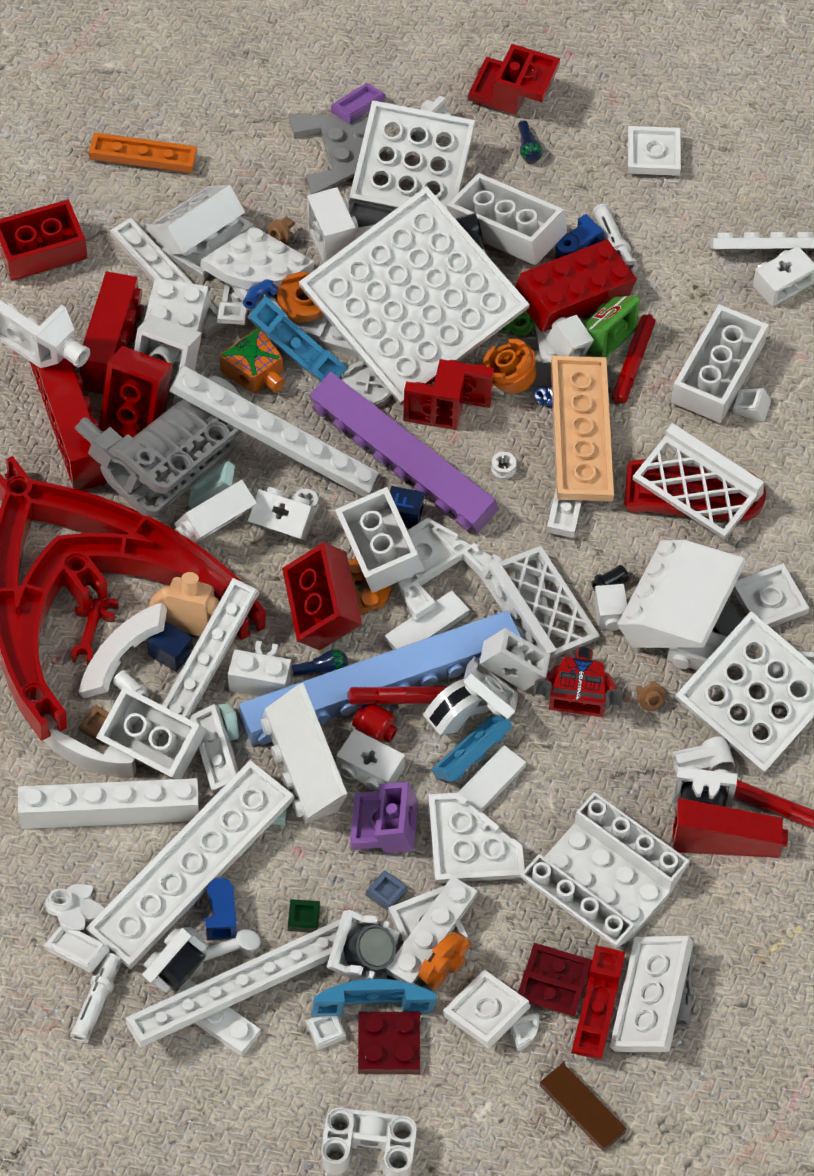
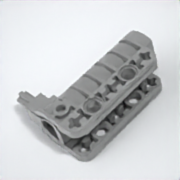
M217 376L208 377L209 380L241 396L236 388L225 379ZM183 398L133 438L129 434L122 438L111 427L102 432L87 417L82 418L80 423L75 426V429L91 443L88 454L101 464V472L109 485L140 514L154 517L161 513L198 480L225 460L235 447L234 438L241 433V430L232 425L227 427V422ZM211 458V462L205 463L208 459ZM155 495L158 497L154 506L145 505V502H150L151 500H153L155 498Z

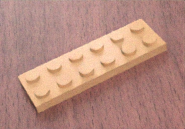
M552 356L551 381L557 500L613 501L614 486L606 357Z

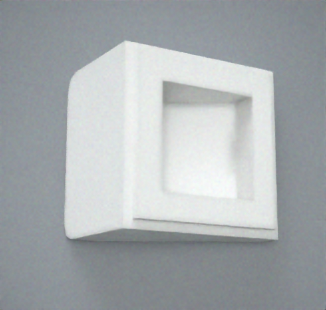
M764 388L740 389L732 412L754 420L765 421L771 399Z

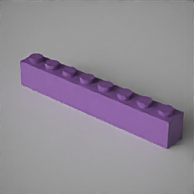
M332 372L309 395L313 403L312 409L320 417L325 418L328 416L333 420L332 425L342 434L348 432L353 436L352 440L357 446L363 450L366 448L370 449L373 452L372 456L381 465L389 464L394 468L393 473L400 480L406 482L408 479L415 485L413 488L416 491L424 492V498L429 496L435 500L434 505L442 513L447 514L450 512L456 517L455 522L467 531L470 528L478 534L499 510L496 500Z

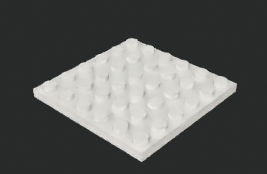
M427 186L299 281V286L400 405L404 404L406 381L422 382L429 385L435 380L440 359L462 360L529 308V303Z

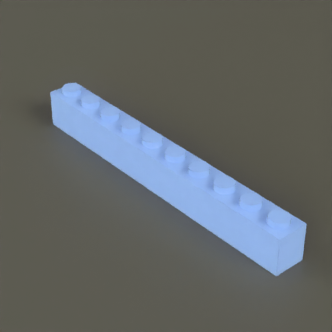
M507 610L239 704V717L251 745H265L272 742L271 736L264 734L260 719H263L262 715L265 708L301 683H304L318 721L322 725L332 718L340 715H351L362 706L370 705L350 704L347 692L351 687L433 686L437 681L448 677L456 678L466 671L467 664L474 656L480 660L483 642L502 629L506 628L520 637L521 635Z

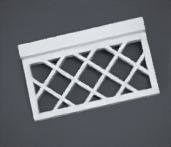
M673 423L666 430L664 438L633 475L635 482L724 540L754 501L757 502L764 491V482ZM668 446L677 452L678 459L662 461L661 452ZM694 463L699 466L700 474L684 475V464ZM679 465L681 477L665 479L663 468ZM660 469L661 480L649 481L643 477L647 470ZM706 479H719L722 481L723 489L707 491ZM702 480L704 492L688 494L686 482ZM682 483L684 495L672 496L667 493L666 485ZM740 493L747 497V500L743 505L731 506L728 494ZM725 495L727 507L711 509L709 497ZM705 498L707 510L695 511L690 508L689 500ZM728 513L729 523L722 529L713 523L712 515Z
M542 546L500 562L498 559L487 563L481 579L503 612L509 611L521 638L550 654L549 663L551 659L599 639V633ZM537 556L543 565L542 570L528 566V560ZM511 567L520 570L519 579L510 577L505 569ZM528 573L540 577L538 586L524 582V574ZM544 579L555 583L558 588L557 593L542 588ZM520 589L536 593L534 602L523 599ZM539 596L555 600L553 609L538 604ZM561 602L569 605L572 609V615L557 611L558 603ZM535 611L549 615V624L538 622L534 616ZM554 618L568 622V631L552 627ZM573 625L583 627L588 635L581 637L572 634ZM550 634L564 638V645L555 648L549 639Z

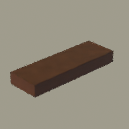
M564 1063L560 1064L540 1081L539 1086L603 1152L626 1133L627 1128Z

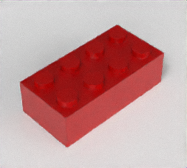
M607 239L521 272L515 288L529 303V308L526 312L539 330L545 332L552 329V324L561 317L569 318L577 315L580 318L595 312L601 304H606L613 297L630 296L637 278Z
M105 272L83 342V346L90 349L88 360L83 366L79 367L84 385L83 391L104 394L108 361L121 346L129 348L130 342H135L136 323L137 320H142L144 305L140 304L142 288H139L138 277Z

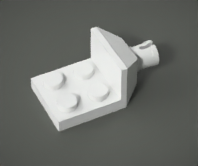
M0 300V341L39 368L58 364L63 358L73 363L77 368L86 363L90 356V349L76 341L74 327L65 306L61 305L39 326L33 318L25 317L12 304L4 303Z

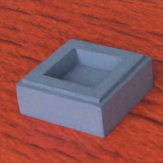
M384 870L366 890V896L388 911V907L396 905L408 892V886Z

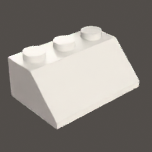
M230 185L207 186L146 228L171 254L187 256L198 249L196 245L203 240L208 242L217 237V231L221 228H229L239 221L238 217L244 214L245 211Z

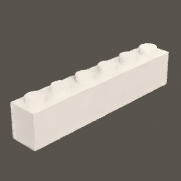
M197 778L18 786V816L21 829L189 822L199 813Z

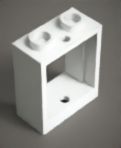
M240 480L186 512L174 523L175 531L194 543H198L243 516L257 503L243 480Z

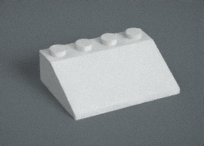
M661 540L617 624L632 648L704 647L746 564V560L743 557L687 540Z
M301 683L265 708L262 715L263 719H260L264 734L271 736L274 746H271V752L275 762H281L285 772L281 774L284 786L287 790L291 789L295 800L292 802L295 814L298 818L302 817L306 824L338 812L347 792L305 685Z

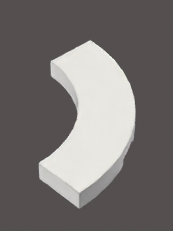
M162 602L132 616L104 641L83 675L79 694L84 699L108 692L112 677L121 664L119 660L121 656L131 646L135 648L147 638L164 631L167 607Z

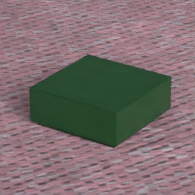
M290 899L288 931L311 933L318 930L320 901Z

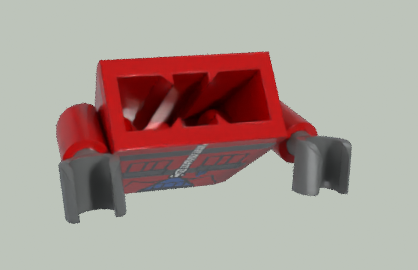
M586 647L578 648L575 658H563L560 666H554L547 673L545 679L536 680L532 696L537 694L544 695L545 700H549L550 697L549 710L603 717L604 708L609 709L610 705H618L619 709L623 708V692L618 690L611 675L604 672V664L592 661L593 651Z

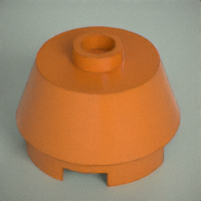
M508 339V344L502 345L499 348H496L494 345L490 348L483 359V364L494 368L493 386L507 394H517L529 388L536 378L535 354L523 341Z

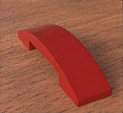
M595 946L571 1051L572 1054L602 1060L625 951Z

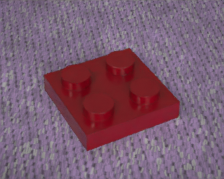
M359 1011L358 1074H420V1012Z

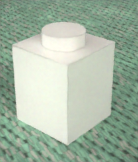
M577 315L557 319L552 324V329L546 337L558 356H585L594 341Z
M624 584L595 586L594 607L598 630H619L620 628L617 624L627 606Z

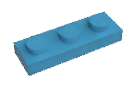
M491 714L431 769L436 779L449 782L460 779L465 774V770L474 762L481 760L485 756V752L493 744L504 739L505 733L513 727L509 719Z

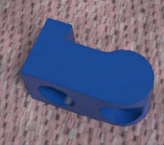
M587 214L583 215L578 219L577 228L565 234L555 245V258L558 259L602 242L603 230Z
M225 878L214 879L207 886L208 904L213 910V917L205 918L207 940L236 938L237 927L232 883Z

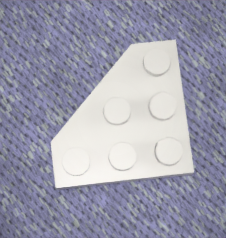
M428 794L435 883H447L452 876L462 882L520 878V874L525 870L523 846L518 841L506 835L499 829L496 823L484 813L477 811L461 794Z

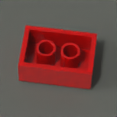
M69 199L0 219V255L11 281L88 259L86 239Z
M121 346L107 364L99 429L105 431L111 427L122 438L127 434L133 438L166 412L173 364Z
M323 542L282 568L297 642L320 651L362 625L346 551Z

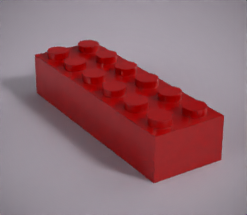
M65 358L58 364L39 368L29 361L73 489L84 490L106 484V479L100 469L101 464L88 454L91 443L75 429V426L84 417H87L99 428L96 418L91 416L90 400L88 395L84 396L82 391L84 390L81 375L76 374L75 368L77 367Z

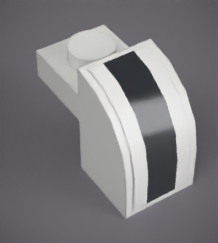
M464 679L456 681L445 688L423 713V716L440 735L458 732L469 716L487 713L490 710L487 706L488 702L482 697H475L467 691L463 682Z

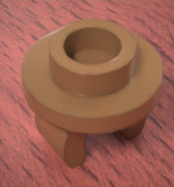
M288 217L282 220L275 219L268 225V234L287 244L293 234L289 229L295 225V222Z
M655 681L650 682L651 684L643 689L640 685L636 686L638 703L647 711L660 708L666 700V691Z

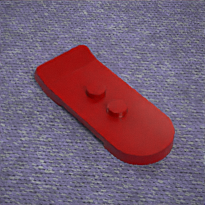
M646 459L633 460L628 463L624 505L628 512H653L687 516L633 480V475ZM679 465L663 468L665 479L681 477ZM683 465L685 476L700 474L699 467ZM660 469L647 470L643 477L649 481L661 480ZM706 479L707 491L723 489L722 481L719 479ZM702 480L686 482L688 494L704 492ZM682 483L666 485L667 493L670 495H684ZM765 487L763 495L757 502L754 501L739 522L749 521L760 514L766 499ZM740 493L728 494L731 506L743 505L747 500V497ZM725 495L709 497L711 509L727 507ZM705 498L689 500L690 508L693 510H707ZM728 513L712 515L714 520L729 521Z

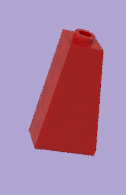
M678 799L673 821L672 848L679 853L780 858L782 847H787L788 829H783V818L687 799Z

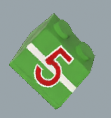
M613 297L606 304H601L589 320L586 319L582 322L594 339L587 351L592 357H606L607 359L636 331L640 307L639 297Z

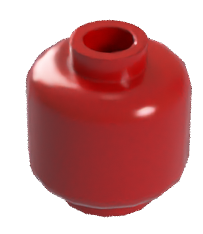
M370 704L367 707L362 706L352 722L355 730L383 744L385 741L390 743L398 730L394 726V714L376 704Z

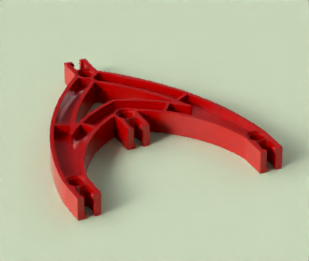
M11 456L6 459L7 473L4 474L6 479L0 474V499L2 501L0 507V664L20 712L39 739L43 741L51 736V732L48 730L47 719H42L46 714H49L57 723L59 732L67 729L66 711L47 686L39 660V645L43 625L55 597L64 585L83 610L92 605L87 585H90L98 593L100 601L107 598V580L102 573L133 575L171 585L173 578H181L184 573L193 572L198 575V582L209 584L213 587L214 595L219 601L232 578L241 580L206 550L167 525L115 501L70 487L32 480L16 459ZM32 520L84 532L56 536L35 560L22 585L19 586L21 561ZM256 599L247 616L256 624V629L259 632L265 629L266 611ZM245 618L236 634L241 641L248 638L251 634L248 630L249 620Z

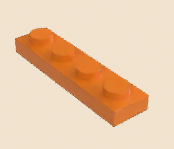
M95 132L89 149V159L186 173H193L197 157V146Z

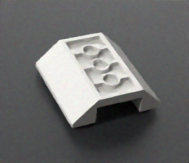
M594 792L576 812L575 823L545 857L538 854L520 874V878L617 948L632 940L666 901L687 868L689 860Z

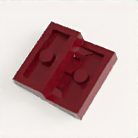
M534 943L518 994L526 998L529 1004L575 1017L592 960Z

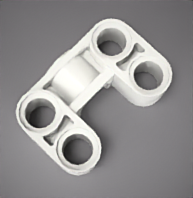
M342 1107L335 1108L328 1113L325 1121L321 1147L322 1166L329 1174H342L348 1169L352 1148L356 1149L357 1146L381 1149V1152H385V1176H411L416 1145V1124L407 1116L384 1114L371 1110L361 1111ZM342 1122L348 1127L338 1131L332 1126L335 1123ZM404 1130L407 1131L410 1134V1136L405 1139L397 1138L394 1134L398 1131ZM332 1152H339L343 1157L339 1160H332L328 1155ZM394 1160H401L406 1165L403 1168L397 1169L393 1168L390 1163Z

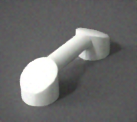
M243 929L237 933L236 938L208 947L203 952L206 954L205 959L190 977L198 976L203 971L204 961L236 950L245 957L255 956L261 949L260 937L252 930Z

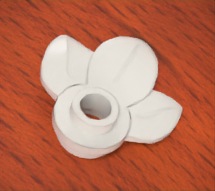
M85 884L71 885L67 889H55L49 893L45 900L47 912L57 916L59 923L71 930H84L85 922L93 921L105 909L102 905L90 899L93 886Z

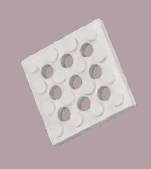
M372 100L349 199L398 208L424 187L437 185L440 188V192L435 196L447 209V204L461 189L475 128V120ZM390 126H396L400 132L397 136L390 137L386 135V129ZM421 131L426 137L423 141L415 142L411 139L412 133ZM441 136H447L451 139L450 145L446 147L439 146L436 141ZM385 150L394 153V157L390 161L381 160L379 155ZM415 155L420 159V162L416 166H409L405 163L406 158ZM436 160H441L446 166L442 171H434L431 168V164ZM377 175L387 176L389 180L385 185L379 186L374 183V178ZM403 180H411L414 183V187L408 191L402 190L399 185Z
M750 611L674 698L718 736L724 737L735 751L764 774L814 717V664ZM749 645L758 646L761 650V657L758 659L749 658L746 654V647ZM771 664L780 665L784 671L783 676L780 678L771 677L768 673V666ZM731 666H737L742 670L743 677L740 680H732L727 675V669ZM794 683L802 684L806 689L805 696L795 697L790 691V686ZM753 685L761 686L765 691L764 698H752L749 694V688ZM712 687L720 688L724 693L723 700L718 702L711 700L708 696V690ZM775 704L783 705L787 710V716L782 719L774 717L771 712L772 706ZM735 706L742 707L746 712V718L741 721L733 719L730 709ZM757 725L764 726L768 730V738L764 740L756 739L752 732L753 728Z

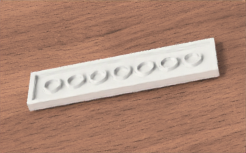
M249 760L86 927L87 933L94 939L106 944L110 953L119 956L123 961L122 963L129 969H132L207 891L208 884L212 880L220 878L295 800L294 795Z

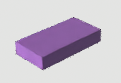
M365 83L331 105V113L350 124L370 111L372 100L385 102L386 94Z

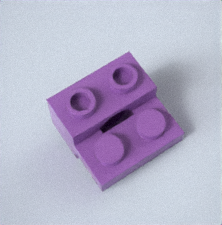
M409 782L380 784L379 791L355 793L350 845L353 850L382 848L385 854L414 851L418 799Z

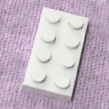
M689 936L634 938L610 1042V1048L614 1052H670L694 943Z

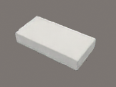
M60 925L44 944L48 952L89 973L94 971L110 951L106 944L78 930L66 928L63 925Z

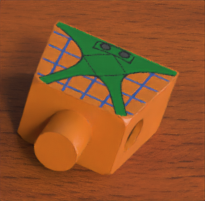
M258 328L219 355L220 371L252 393L258 392L266 385L273 392H278L285 384V380L280 376L283 372L282 356Z

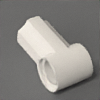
M722 736L710 738L702 743L701 746L678 750L672 753L673 767L676 774L678 767L696 766L702 770L722 769L729 772L735 766L728 743Z

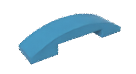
M264 296L249 314L248 318L287 356L320 382L330 372L340 378L348 367L329 350H324L285 316L286 313L267 296Z
M363 979L339 984L316 995L312 1002L311 1016H342L344 1004L401 1003L402 1012L433 1013L437 998L434 992L408 982L390 979Z

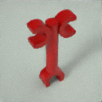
M89 595L92 601L91 606L83 610L80 606H75V614L79 617L88 616L81 643L71 651L72 662L76 663L77 657L85 654L87 655V665H89L93 658L91 646L100 615L106 622L115 621V613L106 611L110 608H119L118 600L114 598L100 601L99 599H93Z

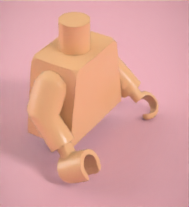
M187 572L181 578H173L170 586L165 585L152 596L148 608L162 602L167 607L166 622L184 633L201 636L220 601L215 597L214 589L211 585L198 582L199 577L197 574Z

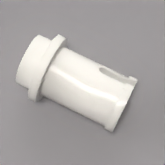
M120 671L114 677L113 684L120 690L125 686L148 698L147 688L144 685H139L129 675L128 671Z

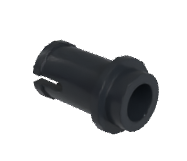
M618 565L603 575L597 574L591 582L592 588L595 591V586L627 582L629 576H623L627 575L628 572L624 566Z

